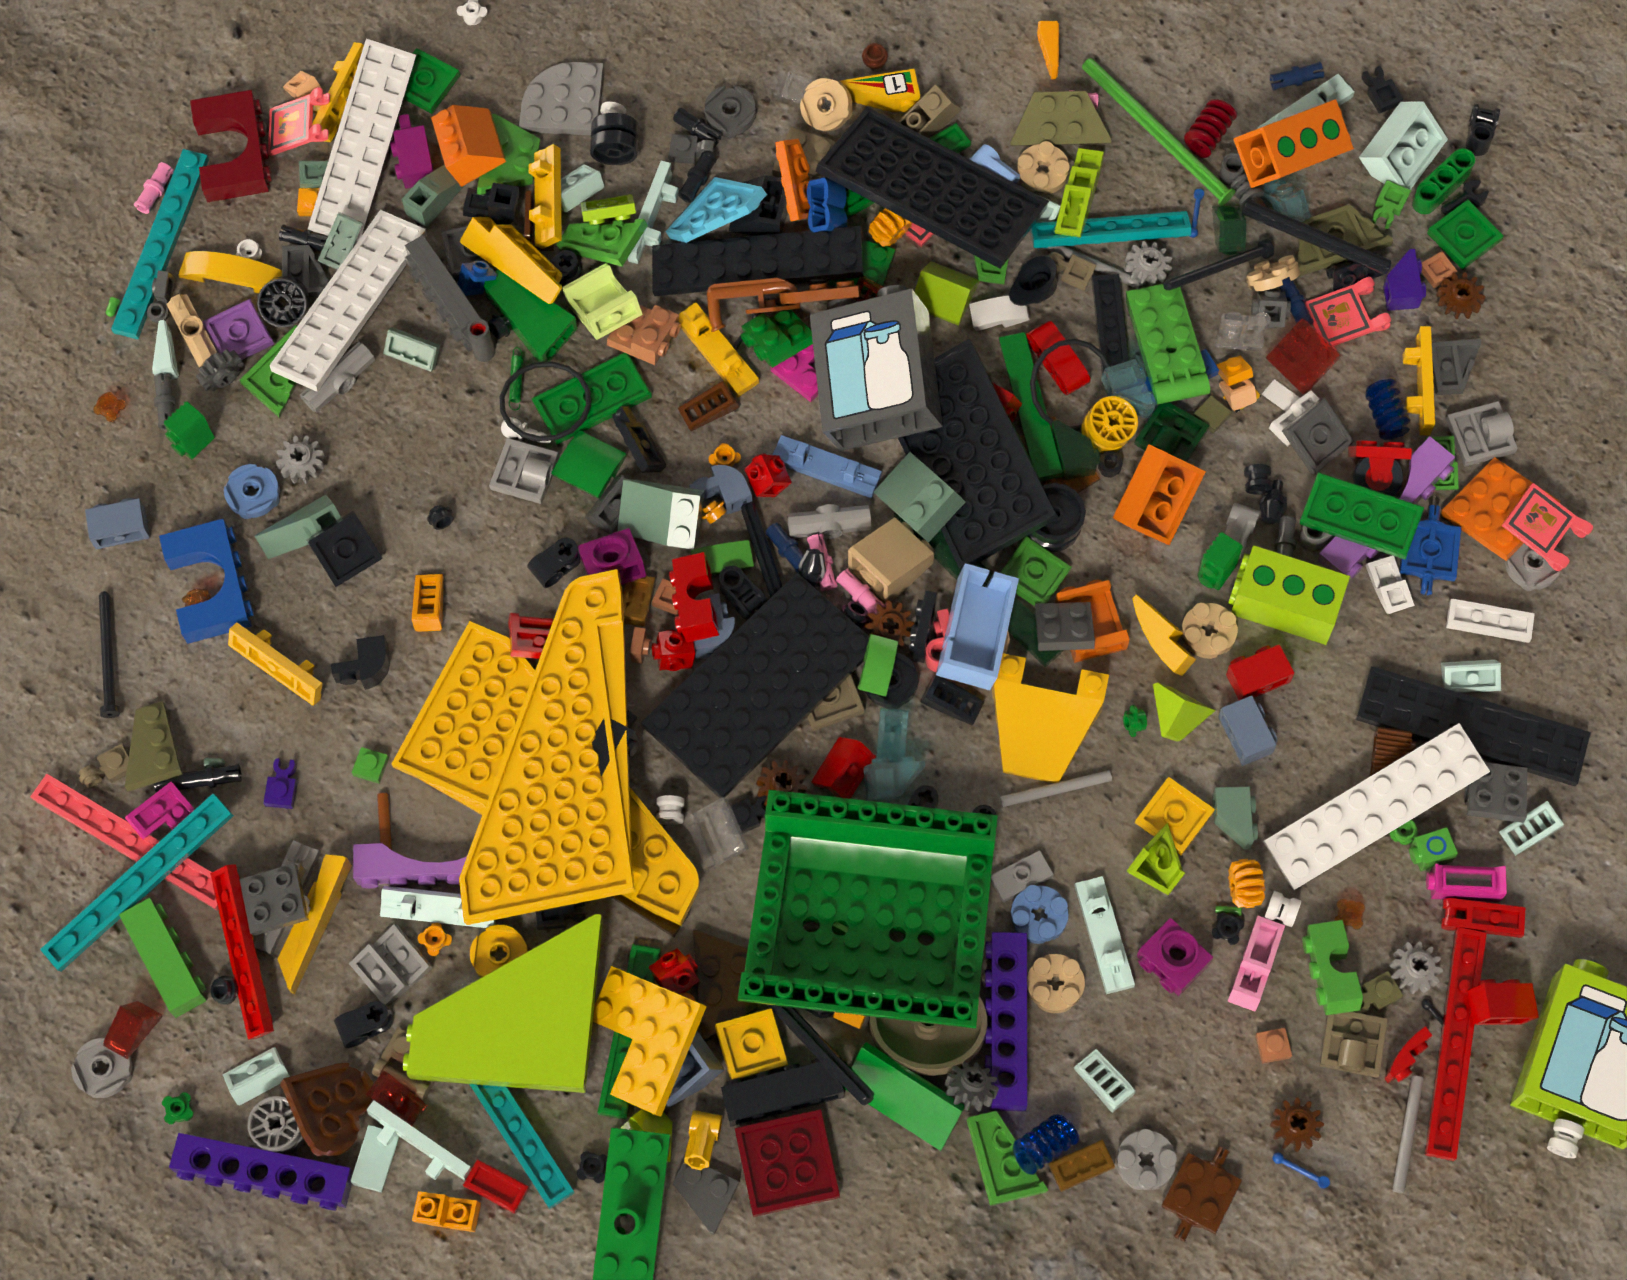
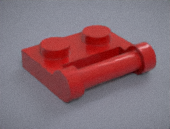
M510 613L508 622L510 629V656L540 659L550 631L540 629H551L554 619L519 616V613Z

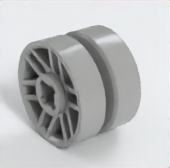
M272 1096L265 1098L257 1103L250 1112L248 1132L252 1140L262 1150L290 1155L296 1152L305 1142L285 1097ZM276 1124H277V1125H280V1124H281L282 1126L280 1127V1129H279V1128H276V1129H275V1128H274L275 1125H276Z

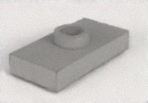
M1038 851L992 874L991 883L1004 903L1016 897L1028 886H1037L1053 878L1054 874L1042 853Z

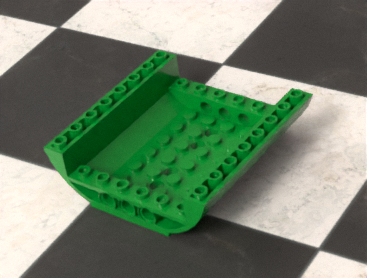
M769 790L765 812V836L745 971L741 974L738 1001L976 1029L998 815ZM807 922H815L819 925V929L815 932H808L803 926ZM838 922L848 927V932L841 936L832 932L833 924ZM893 932H901L904 934L905 939L901 942H894L890 939L889 935ZM922 935H929L933 938L934 942L931 945L925 946L919 943L918 938Z

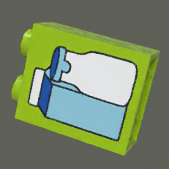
M1576 959L1573 966L1565 963L1551 979L1510 1106L1554 1123L1556 1119L1575 1122L1585 1129V1135L1625 1149L1627 1147V987L1607 980L1609 971L1604 966L1593 961Z

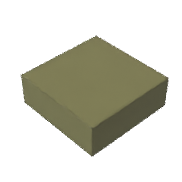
M1210 396L1193 416L1210 425L1209 431L1214 434L1231 416L1232 412L1213 396Z

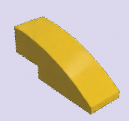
M1135 595L1132 599L1136 615L1150 645L1174 673L1183 676L1196 661V658L1177 642L1184 633L1148 601Z

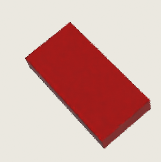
M478 1159L463 1184V1187L514 1214H516L530 1188L528 1185Z

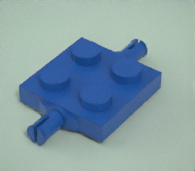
M1435 505L1429 506L1428 520L1419 522L1406 560L1401 558L1400 574L1422 578L1420 593L1423 595L1425 593L1426 595L1432 594L1433 580L1439 579L1455 582L1457 578L1461 527L1450 526L1440 522L1441 507L1438 505L1436 508Z

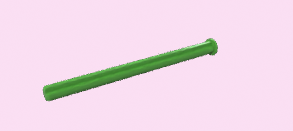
M1088 58L1083 63L1082 69L1219 199L1218 204L1220 206L1226 204L1235 194L1233 188L1229 189L1094 59Z

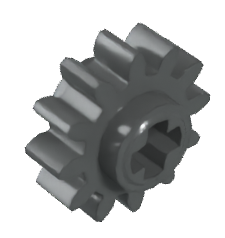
M226 349L223 353H215L207 358L203 366L198 369L201 373L196 375L206 391L210 388L212 391H215L217 388H224L230 385L237 375L242 372L239 368L244 363L235 350L229 352Z
M963 1062L961 1069L953 1066L951 1073L948 1074L945 1085L948 1087L946 1095L955 1096L953 1104L957 1105L961 1102L965 1104L964 1109L967 1111L973 1105L977 1111H981L983 1104L990 1107L993 1099L996 1098L999 1090L995 1086L997 1077H988L990 1069H979L977 1062L973 1067H969L966 1062Z

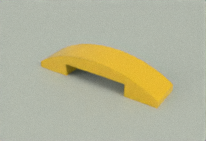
M192 251L186 252L178 276L179 278L204 283L206 279L246 286L253 288L254 292L259 294L262 287L271 279L282 276V270L236 255Z

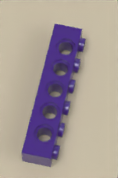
M992 932L991 941H986L985 959H991V969L985 970V987H991V998H985L986 1013L991 1015V1026H987L985 1044H991V1055H985V1069H990L991 1077H997L995 1086L999 1090L996 1098L993 1099L990 1111H1026L1027 933ZM1002 959H1009L1014 967L1010 970H1004L999 967L998 962ZM1002 987H1008L1013 991L1014 995L1011 998H1002L998 990ZM1007 1015L1013 1019L1014 1024L1010 1027H1003L999 1024L998 1018ZM1002 1044H1008L1013 1048L1014 1053L1010 1056H1003L999 1053L998 1047ZM1002 1073H1009L1014 1078V1082L1010 1085H1003L999 1082L998 1076Z
M178 1133L169 1168L177 1173L176 1177L182 1180L193 1181L194 1177L205 1179L204 1183L211 1186L222 1187L223 1183L234 1185V1190L250 1193L251 1189L261 1190L263 1196L279 1199L281 1194L290 1196V1201L308 1205L309 1200L320 1203L319 1207L333 1211L337 1210V1206L346 1208L353 1170L349 1167ZM204 1155H210L211 1161L209 1165L205 1168H199L198 1162L200 1158ZM232 1161H239V1169L233 1174H227L228 1164ZM268 1167L267 1176L262 1180H256L255 1173L257 1169ZM288 1173H296V1181L290 1186H285L283 1184L284 1177ZM324 1178V1188L318 1192L312 1191L313 1182L316 1179Z

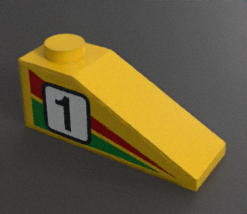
M915 69L840 80L850 92L853 103L894 113H907L920 100Z

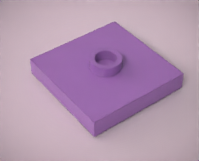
M251 299L203 321V325L218 353H223L226 349L229 352L235 350L241 360L274 345Z

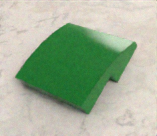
M579 430L564 450L551 474L600 499L611 478H615L627 454Z

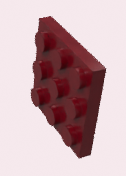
M821 1109L735 1128L753 1217L840 1198Z

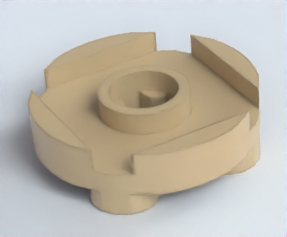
M821 78L807 86L804 98L801 99L800 103L801 114L807 124L818 130L834 131L842 127L851 118L853 113L852 98L842 82ZM825 98L831 101L829 111L821 108Z
M1044 141L1027 148L1018 159L1017 173L1020 174L1019 182L1025 189L1033 193L1038 191L1044 192L1043 194H1052L1065 185L1070 166L1068 158L1063 151L1055 147L1051 142ZM1040 165L1048 166L1047 173L1044 171L1038 172L1037 170Z
M1288 255L1280 258L1278 262L1271 264L1269 261L1255 264V271L1248 273L1246 280L1250 290L1254 287L1255 291H1265L1282 286V280L1290 277L1291 281L1296 279L1301 274V271L1294 256Z
M1197 603L1184 617L1181 631L1184 633L1182 639L1184 638L1185 643L1188 645L1187 648L1193 654L1207 659L1216 658L1218 655L1227 653L1235 643L1238 633L1236 617L1221 605ZM1211 625L1217 631V634L1212 633L1211 636H1206V631L1202 627Z
M1049 954L1038 958L1028 972L1027 993L1031 1000L1043 1011L1049 1013L1066 1012L1076 1005L1084 992L1085 979L1078 962L1065 955ZM1053 977H1059V980L1064 983V985L1059 986L1057 991L1053 990L1052 985L1047 984V981L1052 980Z

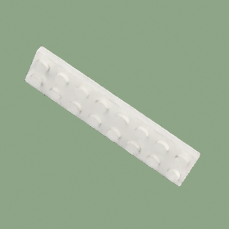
M366 38L308 230L328 236L338 212H341L363 222L354 244L362 236L416 58L415 54Z
M380 210L270 364L271 371L318 392L406 266L405 256L408 254L405 245L421 235L426 237V229Z
M1460 723L1263 842L1288 883L1295 890L1490 771Z

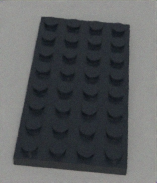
M869 107L864 109L821 159L816 168L817 173L999 269L1002 268L1047 209L1049 203L1048 200Z
M970 339L934 358L943 427L898 438L906 455L911 452L965 501L961 508L941 528L960 570H962L965 563L974 566L1059 518Z
M796 573L641 722V726L713 793L723 800L864 662L870 637L800 574Z

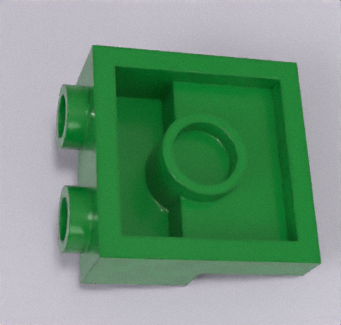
M791 309L783 310L771 318L762 313L741 326L743 330L741 338L748 348L752 347L760 361L765 360L772 368L813 344L812 331Z

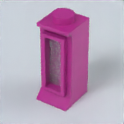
M1435 864L1430 873L1426 875V889L1431 890V899L1455 898L1471 901L1501 902L1507 894L1506 866L1475 867Z

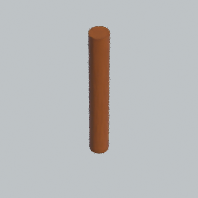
M388 793L377 794L380 843H383L392 850Z

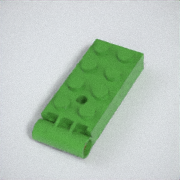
M1163 284L1126 291L1127 309L1156 405L1210 394L1209 379L1205 373L1206 368L1181 288L1178 287L1168 291L1164 289Z

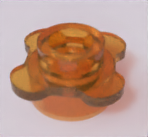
M107 392L98 398L93 410L96 415L106 417L108 422H114L117 419V414L125 409L126 403L123 399L118 400L115 395Z
M197 588L189 591L182 598V602L185 603L186 607L211 599V595H207L209 593L208 589Z
M1340 899L1336 904L1338 915L1334 921L1343 920L1344 925L1352 926L1355 930L1360 929L1363 926L1361 918L1365 911L1364 904ZM1348 912L1352 913L1351 917L1347 915Z

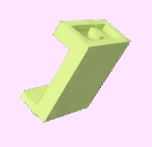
M608 263L601 265L562 288L569 307L596 340L643 315L636 295L632 290L627 292L614 277Z

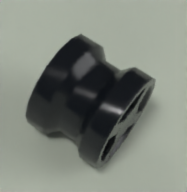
M1266 464L1247 466L1244 469V476L1247 478L1245 491L1249 494L1259 495L1268 493L1269 490L1273 489L1272 482L1269 480L1271 467Z

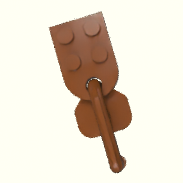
M780 278L713 284L707 290L711 332L726 327V324L722 322L719 299L758 295L759 307L746 309V314L801 308L800 303L860 297V285H854V280L837 282V287L828 288L827 283L811 284L810 290L798 291L794 284ZM779 293L780 304L788 305L776 306L775 300L765 301L764 295Z

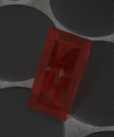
M139 1001L120 1006L104 1039L103 1046L128 1059L160 1021L162 1014Z

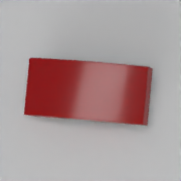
M1426 1026L1418 1031L1396 1055L1385 1076L1387 1083H1390L1395 1078L1398 1082H1401L1413 1073L1410 1068L1415 1064L1416 1060L1411 1053L1416 1057L1429 1047L1427 1042L1433 1036Z

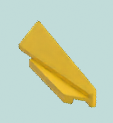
M473 217L460 239V243L546 303L552 304L562 289V285L559 284L562 273L512 225H497L490 217Z
M325 854L317 882L313 883L307 895L310 901L309 920L293 925L277 960L287 988L293 994L296 993L342 896L341 888L352 867L347 857Z

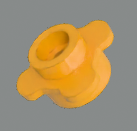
M726 443L720 444L715 449L714 454L709 456V463L711 465H727L732 467L735 463L741 461V455Z
M716 500L710 502L702 509L704 514L701 519H706L709 524L715 522L727 512L723 506L725 502L720 501L717 503Z
M434 922L423 933L418 935V942L425 945L430 956H437L444 946L451 945L452 937L443 931L440 923ZM433 937L438 938L436 942L432 941Z

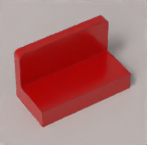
M839 737L811 783L814 786L828 789L836 797L851 799L877 756L859 740Z

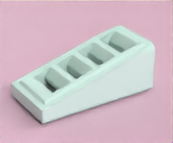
M160 320L158 323L152 367L154 376L161 374L162 382L164 381V374L171 375V380L177 379L179 376L172 332L164 320Z
M1546 801L1529 812L1524 823L1513 822L1499 831V833L1516 856L1562 828L1564 824L1549 802ZM1544 813L1552 826L1547 828L1539 815ZM1530 820H1535L1542 830L1541 833L1537 834L1530 824ZM1523 824L1533 837L1530 840L1526 838L1520 829V826ZM1515 830L1523 844L1518 846L1510 832Z
M1097 1049L1074 1067L1076 1072L1112 1113L1136 1092L1131 1084ZM1097 1060L1100 1065L1088 1073L1085 1069ZM1105 1069L1107 1074L1096 1082L1093 1077ZM1112 1078L1115 1082L1104 1090L1101 1086ZM1120 1087L1122 1091L1112 1098L1109 1094Z

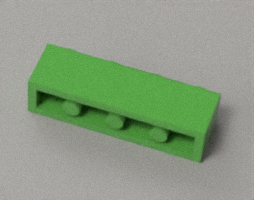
M148 898L120 913L119 916L169 1012L177 1018L206 1002L207 1000L202 992L207 989L199 975L193 976L190 968L194 964L186 951L181 953L177 945L181 942V939L174 927L168 928L165 920L169 917L162 904L156 905L151 898Z

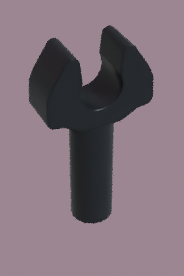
M1470 180L1463 186V195L1443 205L1441 211L1446 216L1466 200H1469L1476 208H1479L1485 203L1489 191H1484L1479 195L1474 194L1472 191L1479 188L1481 181Z

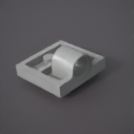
M1499 401L1449 414L1446 417V422L1452 436H1454V442L1464 467L1492 460L1494 457L1499 458L1514 454L1518 449L1513 438L1514 427L1512 419L1508 412L1502 411Z
M507 438L489 484L490 490L542 504L552 477L551 472L559 458L558 452Z

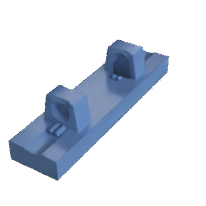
M781 435L773 452V455H780L786 468L871 499L874 495L873 491L877 488L882 476V471L783 435ZM805 453H806V454H808V456H807V459H806V461H805V463H804V456H805Z

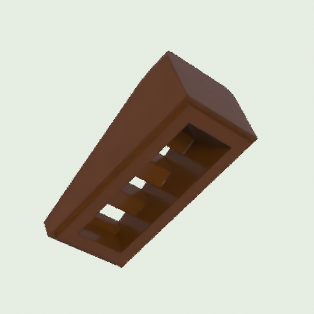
M722 381L678 407V410L689 430L693 431L733 412L740 406L728 385ZM723 395L727 402L722 404L719 396ZM714 400L717 408L713 409L709 401ZM702 404L705 406L708 412L705 415H703L699 407ZM691 409H694L698 416V419L695 421L689 412Z

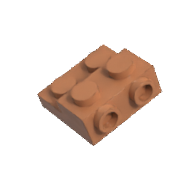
M639 305L643 315L612 331L607 338V346L655 365L660 356L664 357L666 355L671 338H676L681 329L679 314L654 305L652 310Z

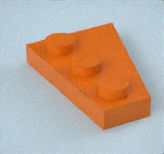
M799 139L775 142L776 157L780 165L781 182L785 191L786 208L790 221L807 219L810 209L807 200L810 167Z

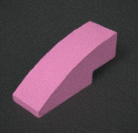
M1257 916L1228 1002L1256 1011L1285 925Z

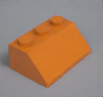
M452 105L431 117L445 167L461 187L506 162L494 120L488 108Z
M1148 444L1114 513L1113 519L1170 545L1206 471Z

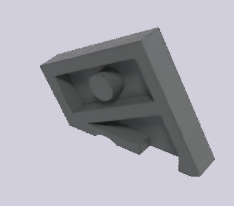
M1481 339L1432 342L1433 382L1436 396L1463 394L1481 345Z

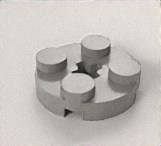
M1525 543L1507 561L1504 560L1510 578L1526 591L1546 588L1554 583L1560 574V571L1554 570L1542 556ZM1556 546L1554 550L1561 553L1559 548ZM1528 557H1531L1533 560L1537 558L1540 560L1538 568L1531 567L1528 564Z
M97 1038L85 1043L78 1050L75 1062L72 1063L71 1072L75 1084L93 1098L113 1096L120 1092L132 1079L133 1066L130 1054L121 1044L106 1038ZM100 1061L109 1064L107 1072L103 1075L95 1073V1070L99 1068L98 1063Z
M1149 1129L1134 1132L1123 1140L1118 1149V1173L1123 1181L1134 1189H1159L1171 1179L1175 1171L1177 1157L1174 1148L1167 1138ZM1142 1153L1144 1155H1152L1151 1161L1154 1165L1152 1167L1148 1165L1141 1167L1139 1155Z

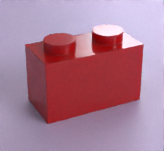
M1279 644L1272 648L1270 645L1258 649L1255 655L1248 658L1240 656L1230 662L1226 676L1240 701L1249 696H1253V698L1291 683L1294 671Z
M1485 979L1479 981L1478 986L1467 990L1473 1025H1522L1539 1018L1532 983H1520L1519 979H1510L1502 983H1496L1495 979Z

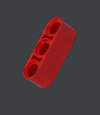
M1048 321L1026 334L1027 341L1038 358L1044 350L1056 342L1066 340L1052 321ZM1070 345L1058 347L1049 353L1042 362L1045 369L1065 395H1069L1091 382L1088 371Z

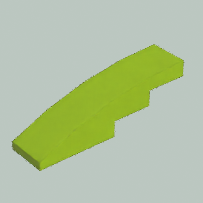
M1078 148L1074 166L1071 168L1068 185H1065L1055 234L1081 238L1104 160L1103 151Z

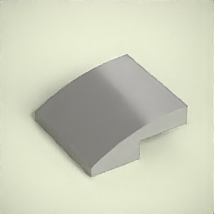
M394 924L374 944H368L349 963L385 1006L400 997L433 968L431 963L401 928Z

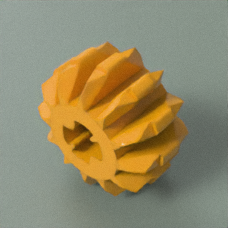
M885 208L870 223L868 232L882 247H889L908 232L912 222Z
M1239 859V861L1232 862L1228 869V887L1230 888V896L1233 903L1238 908H1253L1261 905L1265 899L1264 891L1266 889L1264 886L1263 870H1261L1259 862L1255 859Z

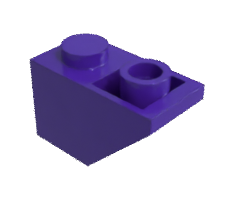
M1409 249L1387 275L1383 286L1387 311L1419 308L1422 299L1426 297V285L1420 279L1422 263L1421 259L1416 257L1415 249Z

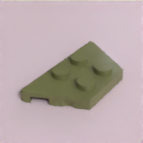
M1086 91L1034 92L1010 142V146H1033L1044 141L1051 142L1053 145L1110 144L1111 138Z
M1350 204L1301 220L1302 223L1370 252L1392 246L1393 243L1392 237L1389 235L1385 237L1374 228L1375 224L1368 218L1362 217L1359 211ZM1301 239L1298 241L1297 262L1301 271L1298 277L1330 267L1332 264L1335 265L1348 261L1346 258Z

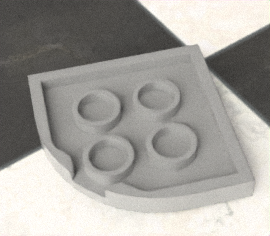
M561 63L537 75L524 93L519 127L529 133L591 135V122L599 115L604 72L603 63Z

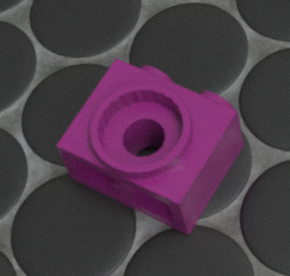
M629 528L578 545L581 561L587 575L617 569L620 573L621 585L646 577L641 555Z
M1172 918L1139 949L1136 956L1139 959V965L1146 972H1153L1161 979L1159 982L1169 993L1175 992L1178 996L1195 981L1211 964L1213 956ZM1171 950H1179L1183 953L1184 959L1174 960L1169 952Z

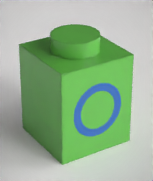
M1448 828L1415 837L1410 845L1411 848H1409L1410 858L1414 864H1418L1420 872L1433 868L1435 864L1443 865L1453 862L1458 854Z

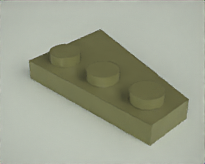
M163 701L135 710L125 780L127 792L182 775L167 710Z

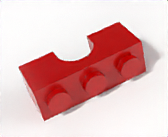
M702 552L672 559L673 570L669 571L672 587L676 589V593L672 594V601L675 610H678L679 614L678 617H675L677 632L683 633L687 643L720 636L717 612L711 599L695 600L700 593L713 590L711 566L705 553Z

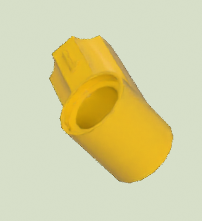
M693 1110L688 1134L690 1137L684 1158V1163L688 1164L691 1169L702 1170L710 1166L715 1141L719 1140L723 1115Z

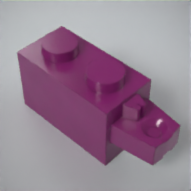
M409 114L398 116L401 130L393 131L395 141L390 142L393 157H398L399 164H394L397 179H403L405 189L412 188L420 179L434 171L424 125L412 127Z

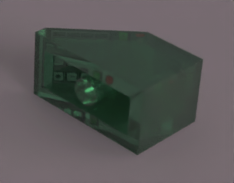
M1239 205L1212 206L1215 244L1218 251L1226 255L1238 254V251H1246V218L1242 214Z
M1059 420L1053 421L1051 431L1063 472V481L1095 475L1097 464H1100L1098 449H1093L1091 439Z

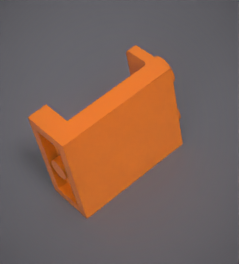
M1093 580L1087 583L1086 586L1079 588L1074 586L1066 587L1056 594L1055 603L1091 602L1095 649L1070 650L1074 663L1123 651L1128 648L1130 639L1127 630L1122 628L1111 595L1110 580Z

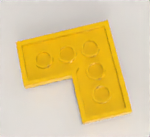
M611 966L594 1006L593 1022L633 1040L610 1094L661 1117L707 1006Z

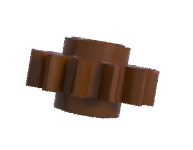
M1466 272L1463 273L1461 278L1452 273L1450 280L1446 278L1442 280L1441 287L1438 288L1436 295L1440 297L1437 305L1446 306L1445 315L1453 311L1455 312V319H1458L1461 313L1469 319L1472 311L1479 313L1481 304L1484 303L1486 296L1482 294L1484 286L1475 285L1477 277L1468 280Z
M886 599L885 607L883 608L878 603H875L877 612L875 614L873 612L866 613L872 619V622H866L864 626L873 630L868 636L870 637V634L892 639L898 641V644L903 646L902 636L910 637L911 634L906 630L907 627L915 625L913 621L906 620L910 616L911 611L903 610L901 612L902 603L897 602L892 607L889 599ZM887 618L895 622V626H891L889 631L883 626L884 622L887 623Z
M785 760L781 767H778V764L772 761L770 769L767 767L762 768L761 776L758 777L756 785L761 787L757 796L767 797L764 803L765 806H767L769 790L805 794L807 786L802 783L806 776L796 775L799 766L796 765L789 769L788 762Z
M1298 1097L1294 1100L1293 1106H1290V1103L1284 1100L1281 1104L1284 1111L1275 1109L1273 1115L1279 1119L1273 1120L1270 1123V1127L1278 1128L1279 1130L1273 1138L1280 1139L1282 1137L1285 1140L1282 1145L1284 1149L1290 1143L1294 1144L1295 1152L1300 1150L1302 1143L1307 1149H1311L1313 1143L1310 1138L1315 1141H1319L1321 1138V1134L1315 1131L1324 1126L1323 1122L1316 1121L1321 1111L1315 1110L1311 1112L1309 1110L1312 1105L1311 1101L1301 1106ZM1293 1121H1301L1303 1126L1301 1128H1293L1291 1124Z

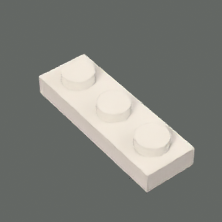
M1451 599L1446 628L1529 643L1532 639L1535 613Z

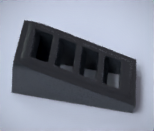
M935 675L930 680L920 702L932 709L973 725L985 700L949 680ZM937 688L941 690L938 698L934 696ZM947 693H950L952 696L949 702H944ZM959 697L962 701L957 709L954 705ZM968 702H970L973 705L969 713L966 714L964 713V710Z

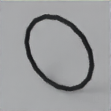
M1075 338L1058 341L1044 350L1034 364L1030 380L1032 402L1040 416L1054 428L1058 429L1059 423H1056L1045 414L1037 399L1035 383L1040 365L1046 356L1058 347L1076 344L1087 347L1098 355L1108 373V396H1113L1115 389L1113 369L1104 353L1092 343ZM1081 425L1068 426L1075 431L1081 430Z
M553 361L532 363L518 369L505 382L499 396L500 413L507 426L521 437L535 441L558 440L574 433L585 422L591 408L590 388L583 376L570 366ZM554 367L566 370L581 383L585 390L586 406L581 418L570 429L556 435L537 436L523 432L508 417L505 411V396L510 384L521 374L534 368Z

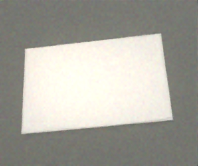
M1275 379L1262 393L1263 396L1285 412L1300 398Z

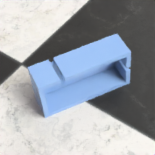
M965 563L957 579L936 675L990 690L998 677L1019 578L994 572L987 587H983L982 585L989 574V570Z

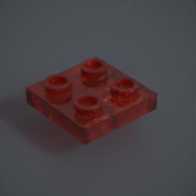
M1302 318L1266 356V359L1305 395L1340 359L1342 354L1306 319Z

